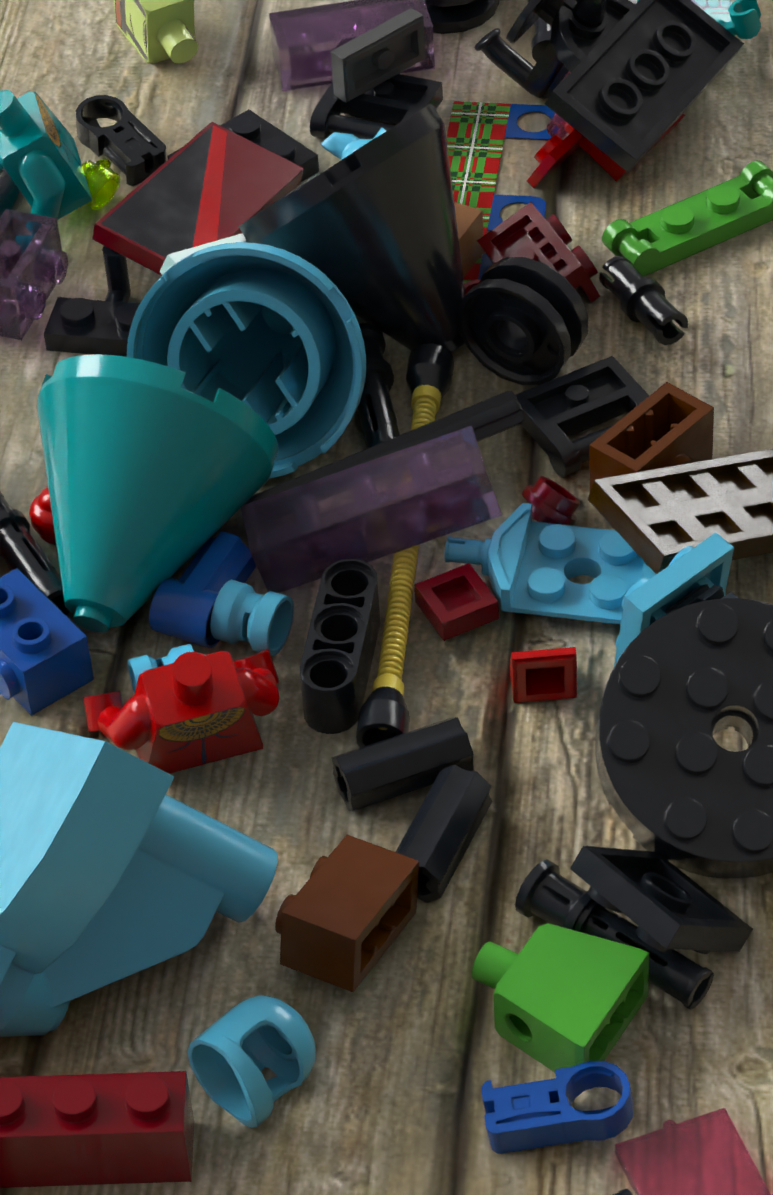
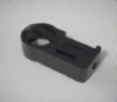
M96 95L85 99L78 105L76 109L78 139L98 157L105 155L126 175V184L135 186L142 183L167 161L166 145L128 110L123 101L108 95ZM108 118L117 121V123L108 127H100L96 119Z

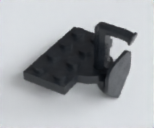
M530 0L519 14L506 39L514 44L539 18L551 26V40L535 66L512 49L500 37L501 30L499 28H495L485 35L474 48L476 51L481 50L491 62L531 95L542 99L547 98L544 103L629 173L736 56L744 43L691 0H639L636 4L629 0Z

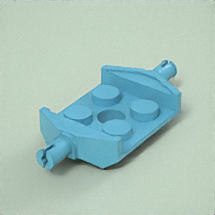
M522 503L493 532L492 539L486 538L485 542L481 540L448 536L445 544V562L482 565V575L489 576L493 594L499 602V609L506 612L621 625L622 600L626 592L638 580L642 578L651 579L656 575L616 530L532 521V504ZM578 575H587L594 578L591 583L578 584L569 580Z

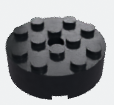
M722 598L690 604L668 613L644 629L628 645L611 671L604 689L596 729L595 756L598 776L609 805L613 806L622 822L633 833V838L648 851L656 852L677 868L690 873L724 879L748 878L773 873V604L740 598ZM734 727L735 731L742 734L746 739L748 749L738 752L728 751L717 744L713 735L720 730Z

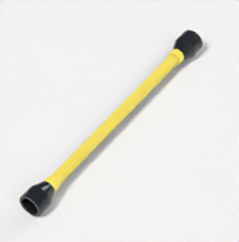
M434 343L422 344L410 352L406 382L412 395L411 408L413 409L411 430L435 421L441 399L452 384L454 358L450 351L441 345ZM430 462L404 473L377 678L374 679L372 692L362 705L358 716L356 742L360 748L409 732L410 716L403 698L404 683L402 682Z

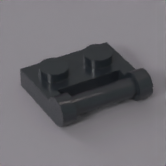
M397 74L346 103L334 95L332 82L312 113L310 134L313 137L326 139L333 132L353 134L359 139H373L381 127L387 131L394 126L358 118L364 117L399 124L430 104H433L437 110L443 100L442 82ZM340 113L349 114L353 117L343 116Z
M610 356L518 393L516 397L524 415V421L521 425L547 453L554 471L560 477H565L581 469V463L589 460V445L613 425L575 441H571L568 438L569 436L627 412L629 413L649 395L613 356Z

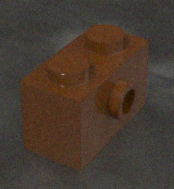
M668 382L664 383L589 445L590 491L596 479L712 459L714 407Z
M346 835L328 857L322 856L319 858L311 872L310 879L296 895L290 894L280 906L275 923L276 932L281 934L280 965L354 992L416 914L419 861Z

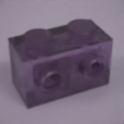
M8 209L0 217L1 337L22 340L33 321L41 318L45 310L46 300L56 284H61L65 279L68 269V256L65 251H62L57 218Z

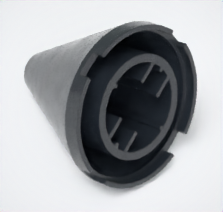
M433 104L426 106L238 226L247 243H258L280 248L314 265L337 286L356 316L376 326L384 334L412 351L415 347L422 344L434 343L443 346L451 353L465 343L458 328V308L465 297V287L445 123Z

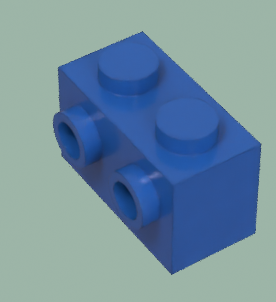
M16 568L0 577V694L6 699L14 697L32 716L94 680L87 636Z

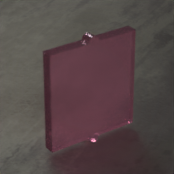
M725 1108L678 1124L673 1120H667L663 1123V1129L615 1144V1154L635 1195H771Z

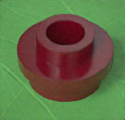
M540 476L534 486L527 485L523 490L522 496L529 504H532V518L537 522L571 526L576 522L577 517L574 513L581 503L561 485L549 478Z

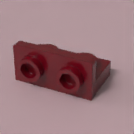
M532 202L477 240L493 264L505 257H526L545 263L564 276L574 289L579 287L591 303L601 297L590 279L598 271L587 254L579 245L570 251L567 245L572 242V239L559 219L554 214L545 219Z

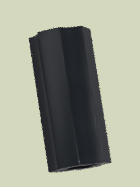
M452 717L331 757L334 779L348 811H355L432 785L439 772L452 765H456L464 770L474 771L472 747L458 717Z
M456 765L441 770L396 850V853L419 861L417 898L425 903L436 901L442 897L492 803L489 796L492 786L477 771L464 770Z

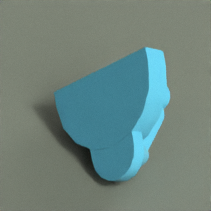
M13 722L0 747V1037L45 1035L49 1031L53 1032L62 1022L70 1000L173 958L197 946L204 937L215 912L238 923L246 921L260 906L270 888L278 863L277 852L273 848L167 795L166 793L175 776L106 741Z

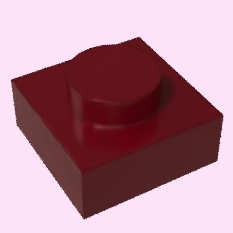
M470 563L414 584L416 604L443 641L499 619L498 600Z

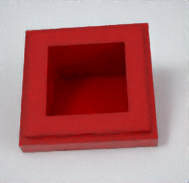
M576 647L511 652L509 667L514 703L577 698Z

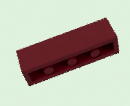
M186 1071L0 1077V1188L192 1182L194 1116Z

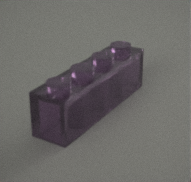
M472 426L241 506L250 553L267 591L276 593L321 579L325 569L336 561L354 558L370 562L502 516L492 480Z

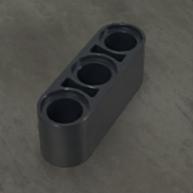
M352 558L336 561L328 566L321 576L300 664L304 719L309 727L320 733L338 734L353 727L358 721L359 712L365 697L380 628L377 572L372 565L363 560Z

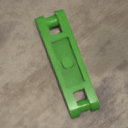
M752 161L743 168L739 176L633 222L628 223L624 219L613 221L603 232L602 242L614 255H623L643 276H647L772 221L773 171L762 161Z

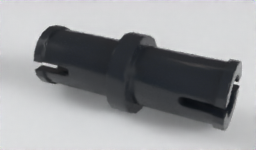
M615 256L603 265L602 268L614 278V281L606 273L602 272L599 273V281L621 301V309L630 320L641 322L654 335L656 340L663 345H671L684 336L685 333L672 320L677 322L682 328H688V319L666 299L665 290L656 280L645 278L624 256Z

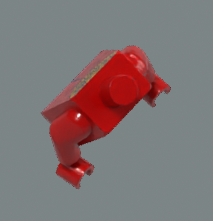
M269 649L233 661L230 652L219 651L207 655L198 652H186L180 655L172 664L149 669L140 674L134 696L124 705L122 704L120 691L85 696L83 701L88 731L100 730L116 747L122 750H136L139 759L169 774L263 749V743L254 715L266 716L276 709L280 699L277 683L280 681Z

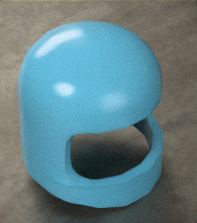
M258 995L243 1000L232 1007L195 1038L189 1045L188 1057L198 1082L208 1096L245 1126L255 1128L271 1115L274 1107L273 1103L291 1089L300 1086L308 1078L316 1060V1046L308 1024L293 1007L279 998ZM268 1067L277 1076L266 1081L261 1071Z

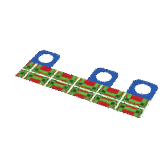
M454 101L446 139L454 202L483 210V236L487 234V231H491L503 222L500 212L505 206L512 203L529 204L532 202L542 216L545 217L546 202L540 197L497 195L494 192L505 138L548 140L555 134L558 135L561 117L546 105ZM541 112L550 117L551 124L543 131L527 132L519 128L517 120L525 113ZM482 254L463 278L464 283L481 279L484 272L493 264L486 254Z

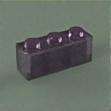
M354 0L269 13L273 58L282 91L331 84L333 77L330 51L410 8L423 15L426 59L399 74L435 69L433 25L425 1Z

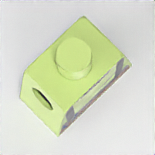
M114 0L116 25L146 63L155 64L170 58L174 63L180 64L191 60L196 55L198 43L195 40L194 0Z

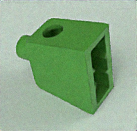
M548 923L538 926L519 954L491 941L485 943L475 959L472 968V978L495 989L493 993L494 1023L498 1034L555 1072V1069L573 1067L588 1061H605L648 997L649 952Z

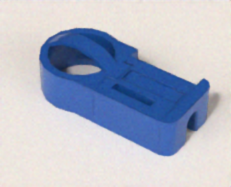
M588 1061L573 1067L555 1069L556 1078L498 1088H493L491 1080L486 1081L482 1086V1099L486 1112L484 1115L485 1125L492 1150L498 1154L584 1140L603 1141L617 1136L628 1127L634 1113V1102L626 1073L617 1065L606 1061ZM594 1087H607L621 1095L615 1106L601 1110L581 1111L571 1106L578 1095Z

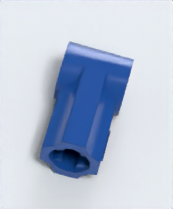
M220 531L217 537L210 538L199 550L179 580L167 578L159 585L154 594L149 612L151 629L155 632L203 647H215L220 641L213 638L210 627L215 600L221 588L229 580L232 579L246 583L256 568L255 552L249 549L239 536Z

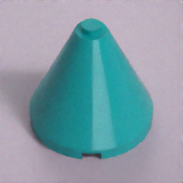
M96 354L66 358L57 362L53 376L45 375L37 398V411L64 603L67 610L74 614L73 621L77 625L100 633L108 632L110 627L122 626L155 594L159 585L165 579L171 578L268 481L278 453V442L275 434L259 414L232 394L219 388L214 402L198 394L181 388L186 372L142 359Z

